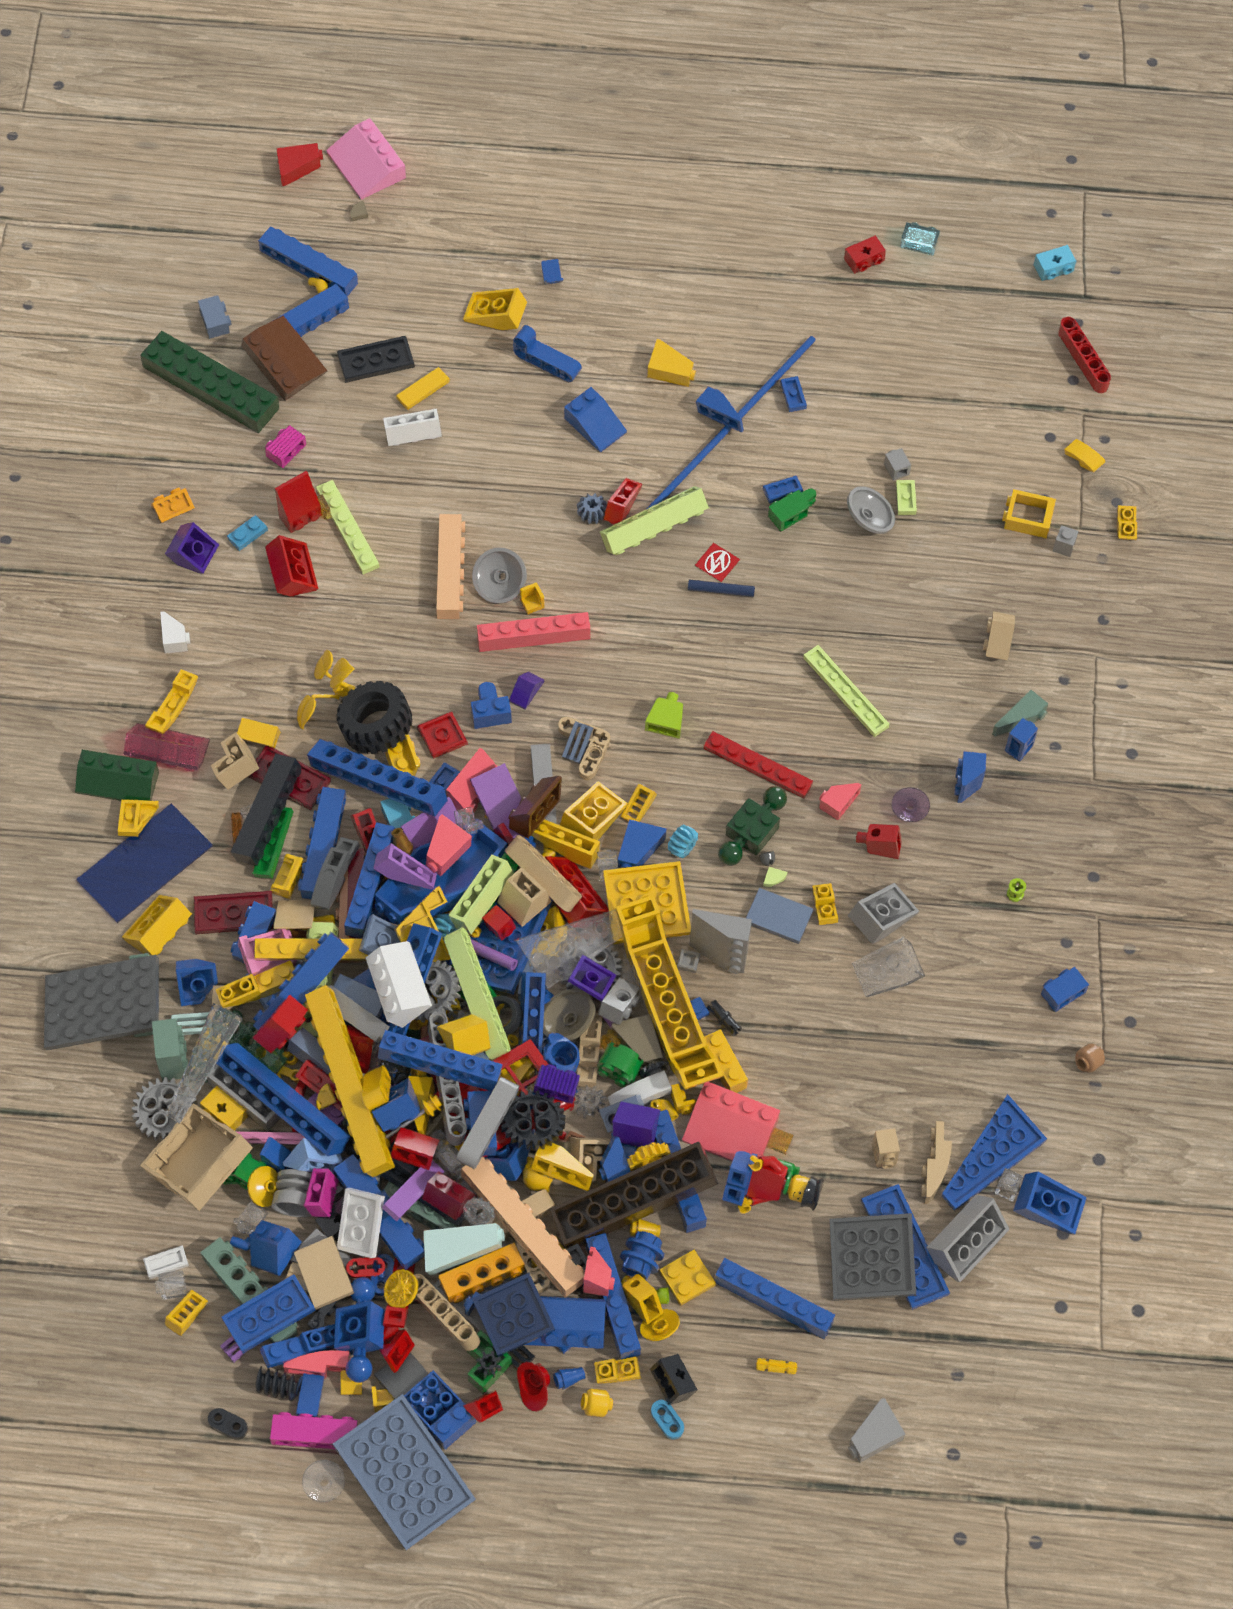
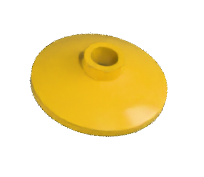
M258 1167L251 1173L248 1179V1194L252 1202L257 1206H272L274 1192L278 1190L276 1188L278 1173L272 1167Z
M663 1309L664 1313L648 1325L642 1321L640 1325L642 1337L648 1341H660L670 1337L679 1327L680 1318L678 1314L673 1310Z

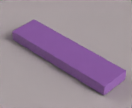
M432 1161L430 1170L420 1167L381 1208L394 1220L398 1221L423 1195L427 1182L438 1171L441 1173L445 1171L434 1161Z

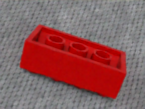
M544 857L582 895V898L570 912H566L557 905L559 911L567 918L569 925L574 928H587L609 915L607 905L574 862L565 857Z

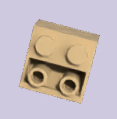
M522 867L507 879L497 901L522 927L552 902L547 891Z

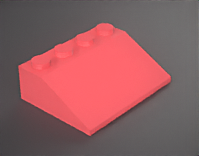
M706 1082L699 1094L682 1142L692 1145L699 1141L705 1151L733 1161L736 1152L739 1151L764 1155L779 1120L780 1110L713 1083Z

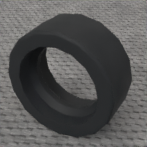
M506 996L492 998L496 1008L500 1004H508L511 1007L512 1018L503 1028L506 1035L515 1032L523 1019V1011L520 1004Z

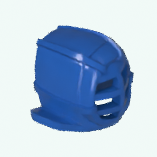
M550 1033L547 1037L549 1043L543 1047L541 1053L544 1060L557 1069L576 1072L580 1062V1053L577 1046L559 1033Z

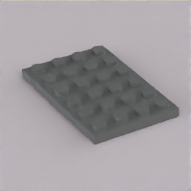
M157 955L45 975L44 1048L47 1051L153 1031L152 1021H159V957Z

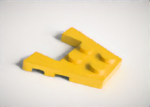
M440 886L434 888L394 929L400 942L407 941L413 923L439 931L430 911L447 903ZM442 937L433 962H437V960H451Z

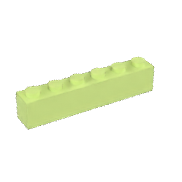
M693 486L600 531L607 552L619 555L628 547L638 546L641 544L640 541L644 539H652L661 531L671 530L672 526L677 523H685L688 521V518L703 514L704 510L709 507L702 488Z

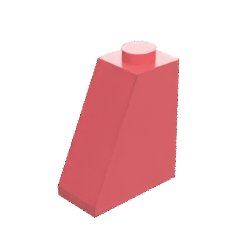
M441 814L427 853L426 866L433 873L436 872L442 876L471 847L472 836Z

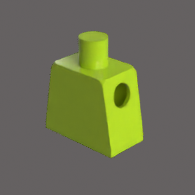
M668 692L666 699L660 697L656 699L646 718L645 731L680 739L683 703L677 702L678 694Z

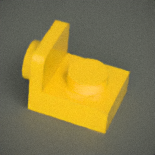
M679 1083L671 1085V1098L678 1114L682 1113V1115L692 1113L696 1100L686 1101L685 1092L680 1090Z

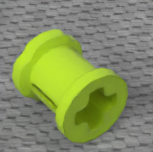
M1020 878L1010 881L1007 890V897L1010 901L1018 902L1023 899L1026 883Z

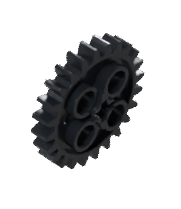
M529 1090L528 1095H525L521 1091L520 1097L515 1096L500 1124L501 1132H505L506 1139L511 1137V1144L517 1141L518 1148L525 1145V1149L528 1150L530 1146H533L534 1151H536L537 1146L540 1145L542 1149H545L546 1143L552 1146V1141L558 1142L559 1136L563 1135L566 1123L564 1108H560V1102L554 1103L555 1097L548 1099L547 1093L540 1096V1092L537 1091L533 1095L532 1091ZM530 1106H533V1112H534V1114H533V1120H534V1123H535V1128H534V1129H535V1135L532 1134V1119H531V1117H530V1113H531Z

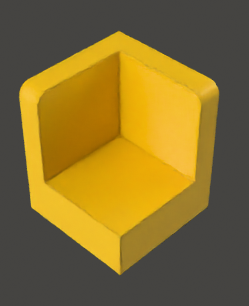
M537 582L520 589V601L527 614L545 608L544 595Z
M372 1386L374 1412L377 1413L394 1399L386 1389L376 1390V1386Z

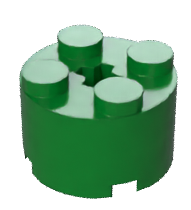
M609 1043L597 1064V1073L604 1078L608 1077L614 1080L617 1086L624 1088L626 1085L634 1082L644 1061L643 1059L640 1061L638 1059L639 1055L632 1049L621 1044L619 1047L613 1046L614 1043Z

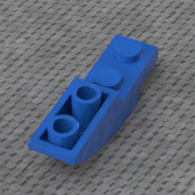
M335 1324L302 1332L298 1337L262 1346L260 1352L267 1368L281 1364L284 1366L285 1362L309 1353L333 1349Z

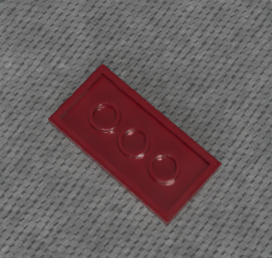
M266 745L255 760L259 769L248 777L262 784L275 754L288 755ZM298 761L302 767L301 774L297 777L294 789L288 799L312 810L317 802L318 793L321 794L322 787L329 786L331 778Z
M272 891L194 896L195 935L237 932L240 925L245 924L247 919L245 917L248 906H252L254 901L273 908Z

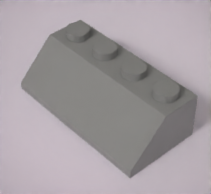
M976 1195L926 1248L936 1265L955 1281L961 1282L1010 1229L994 1198Z

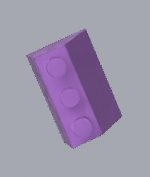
M447 797L448 801L435 817L423 812L401 826L404 834L413 844V850L432 841L441 814L463 829V822L450 797Z

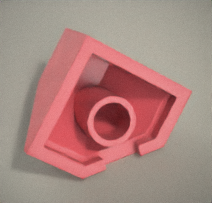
M590 1247V1256L587 1258L584 1274L583 1293L608 1296L609 1290L614 1288L615 1278L611 1277L612 1270L596 1248Z

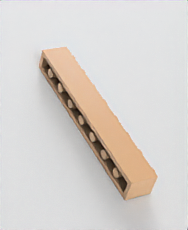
M482 1156L475 1169L467 1165L461 1168V1177L564 1298L584 1284L585 1272L582 1267L574 1264L570 1253L566 1249L562 1250L558 1245L557 1238L545 1230L546 1227L539 1218L536 1219L532 1215L533 1212L529 1205L523 1204L520 1201L517 1191L508 1187L504 1176L501 1173H496L492 1162L488 1158L484 1159Z

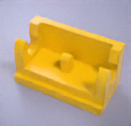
M246 718L241 719L237 734L243 740L267 745L272 748L276 747L281 733L277 726Z
M290 854L285 855L274 884L271 886L270 891H272V894L287 899L291 898L302 874L304 862L302 857Z

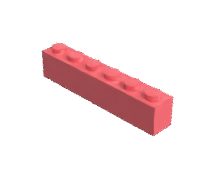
M588 612L477 625L479 652L590 639L591 632Z

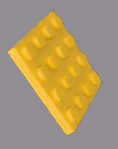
M680 861L603 870L613 944L624 943L616 907L651 895L654 896L660 911L665 938L690 935L691 925Z

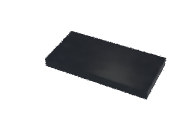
M406 335L337 351L345 383L415 367Z

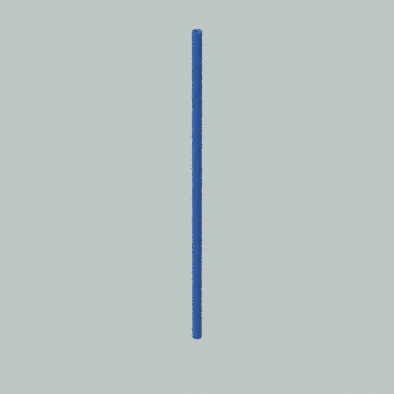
M810 336L738 412L741 418L749 412L816 341L813 336ZM725 425L646 509L664 501L732 428Z

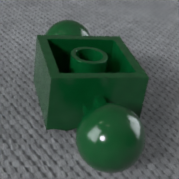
M769 787L763 794L764 804L762 806L748 798L728 822L725 835L733 841L725 842L719 848L718 857L723 864L727 866L738 864L743 857V847L757 856L779 829L780 818L773 814L772 811L782 809L787 803V794L781 787Z

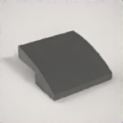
M411 1352L397 1372L393 1373L387 1364L374 1373L376 1379L394 1400L402 1394L405 1395L428 1375V1372Z

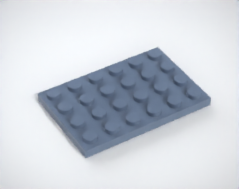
M403 1394L332 1444L405 1551L476 1500Z

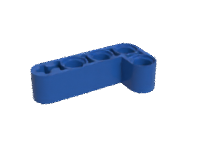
M523 325L513 339V351L516 356L566 382H573L582 369V365L577 360L537 341L535 330L528 325Z

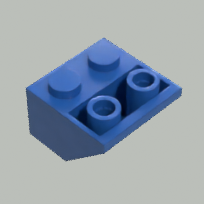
M963 751L962 758H958V766L955 773L957 784H955L954 795H958L957 803H962L981 788L986 771V753Z

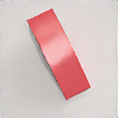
M338 1350L309 1353L285 1362L283 1368L287 1374L303 1376V1373L321 1375L326 1379L327 1371L341 1372V1370H345L351 1355L350 1351Z

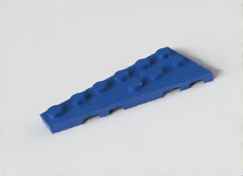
M1008 1094L942 1193L943 1199L954 1211L1047 1141L1045 1135Z

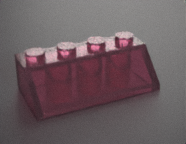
M137 723L126 733L123 755L164 763L172 768L178 766L186 771L193 772L202 766L210 738L173 730H167L165 733L160 734L146 728L145 724Z

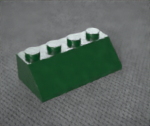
M82 749L77 765L75 793L118 801H152L159 775L157 762Z

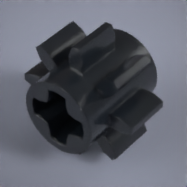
M494 1351L491 1354L483 1352L482 1359H476V1363L481 1365L477 1367V1372L482 1371L484 1378L487 1375H492L495 1378V1372L502 1370V1367L497 1365L501 1362V1357L495 1358ZM489 1362H492V1365H490L489 1368H487L486 1365H488Z

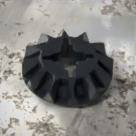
M384 1060L380 1064V1066L383 1065L388 1070L392 1086L408 1079L411 1072L409 1067ZM396 1065L398 1071L400 1072L396 1073V1076L394 1078L392 1073L390 1072L394 1071Z
M655 1061L643 1067L639 1072L640 1077L643 1079L661 1071H665L667 1074L671 1067L667 1061Z

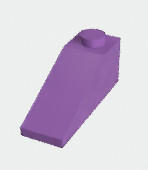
M393 844L388 845L376 855L374 869L387 878L431 890L434 888L437 873H433L431 869Z

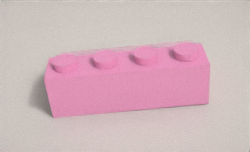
M371 118L356 124L326 150L329 157L361 200L406 178L405 164Z

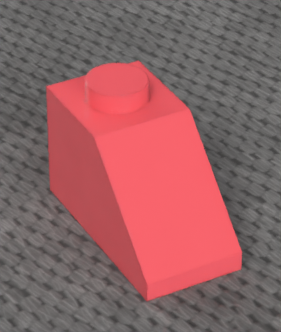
M853 783L831 786L828 791L825 790L821 794L819 808L836 820H839L860 794L861 784Z

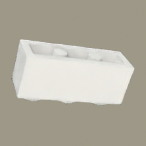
M437 409L383 418L388 446L442 437Z

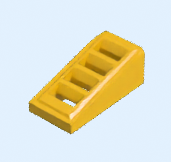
M638 784L620 817L627 821L630 819L640 822L657 796L656 792ZM640 794L648 796L647 799L641 797ZM637 799L644 802V805L636 803ZM633 805L641 809L640 812L632 809ZM631 812L637 815V817L635 819L627 814Z
M191 1289L165 1317L166 1327L182 1336L206 1306L208 1300ZM190 1300H193V1301L196 1302L198 1305L195 1306L194 1304H192V1303L189 1302V1301H190ZM185 1306L188 1307L189 1309L192 1310V1312H190L189 1310H187V1309L184 1308V1307H185Z

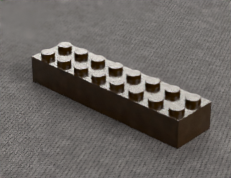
M698 1141L549 1209L563 1244L568 1249L577 1243L579 1246L586 1244V1238L604 1233L609 1234L719 1183L705 1150Z

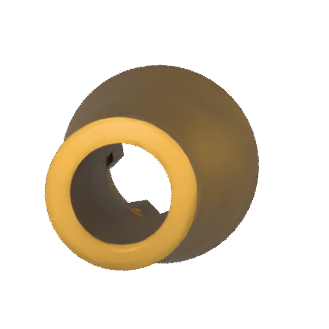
M401 828L392 830L391 835L394 846L411 855L413 844L404 834Z

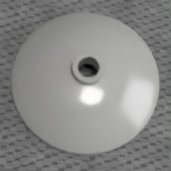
M856 487L849 493L847 497L848 510L859 526L877 534L887 533L892 529L895 523L894 511L889 502L880 493L868 487Z
M493 548L484 552L477 559L472 572L473 584L478 594L485 600L493 603H507L515 599L520 594V589L525 587L527 579L526 566L521 557L514 551L506 548ZM504 573L506 577L504 580H501L500 576Z

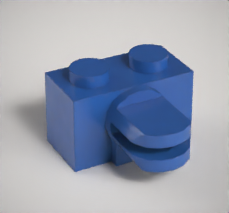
M484 682L479 685V701L471 702L474 729L512 723L508 696L498 697L496 687L491 682Z

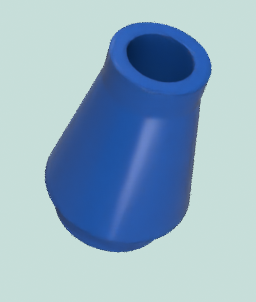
M583 1367L558 1369L557 1372L553 1373V1380L557 1389L562 1388L564 1390L585 1379Z

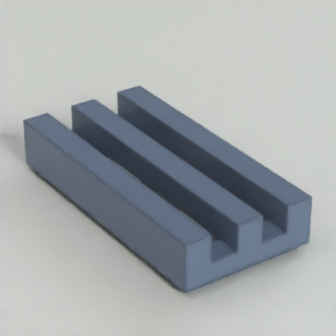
M575 721L562 757L581 763L594 728ZM578 727H581L577 739L575 741L574 747L572 749L571 755H568L574 737L576 735ZM586 729L588 730L587 734L583 741L579 755L577 758H575V754L581 741L582 735L584 733V730Z

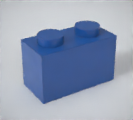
M1076 967L1070 970H1063L1058 975V978L1055 980L1049 979L1043 985L1041 995L1055 1012L1087 992L1089 983Z

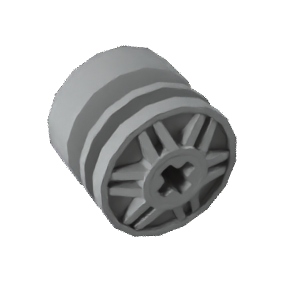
M286 1169L278 1172V1181L276 1182L278 1190L274 1192L272 1208L276 1212L287 1216L310 1217L311 1214L304 1207L311 1173L295 1169Z

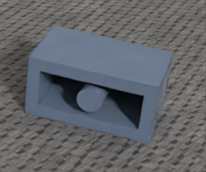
M218 295L198 300L199 311L209 339L229 334L231 320L229 315H225L227 310L224 301L221 302Z

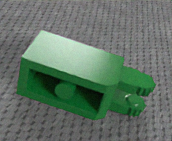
M810 488L803 492H800V490L794 493L791 492L785 498L775 501L769 506L768 517L780 532L808 516L809 507L816 502V490Z

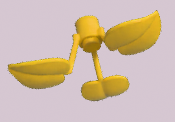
M325 650L318 660L314 676L318 680H321L324 675L330 678V687L335 692V695L313 694L312 696L306 695L297 710V721L303 730L315 710L316 698H335L339 700L340 697L347 696L351 689H355V686L343 682L355 670L345 658H340L332 670V675L329 674L328 670L333 664V655L329 650Z

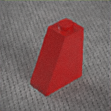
M318 143L276 148L282 186H286L321 168L320 160H323L322 149H318Z

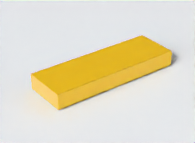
M438 367L397 394L396 398L409 410L448 384L450 378Z

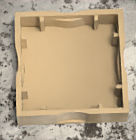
M193 1103L174 1125L168 1136L155 1147L140 1166L154 1180L200 1211L253 1147L239 1133L227 1125L217 1122L209 1113Z

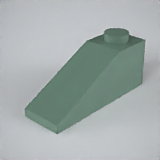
M1030 690L994 725L992 735L998 736L1011 732L1022 718L1033 723L1038 719L1041 721L1048 713L1046 711L1048 703L1034 691Z

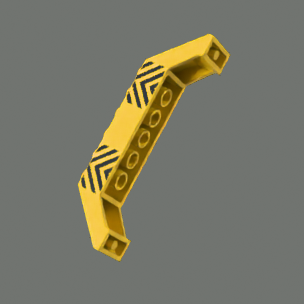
M651 895L616 907L629 964L671 1070L685 1090L723 1077L717 1058L707 1046L665 938L660 911L654 896Z

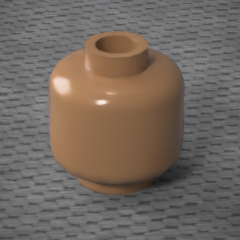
M1093 1043L1085 1045L1075 1055L1076 1066L1081 1071L1087 1073L1094 1072L1105 1062L1103 1049Z

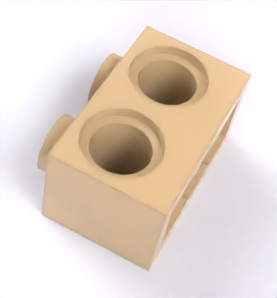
M895 1128L875 1131L872 1149L876 1168L889 1169L897 1164L900 1148Z

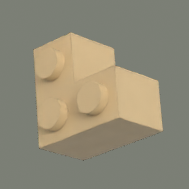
M993 612L992 617H988L986 632L989 633V638L984 640L983 650H986V657L1008 660L1015 626V615Z
M236 732L221 742L226 755L211 765L216 778L228 790L259 769L248 745Z
M569 1137V1142H571L570 1154L594 1175L592 1181H596L597 1161H601L611 1139Z

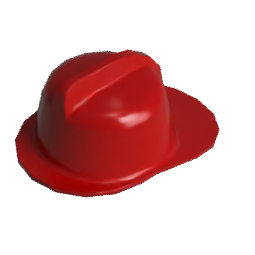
M524 1362L517 1369L520 1395L524 1405L529 1410L537 1412L542 1410L547 1404V1387L550 1383V1375L541 1363Z

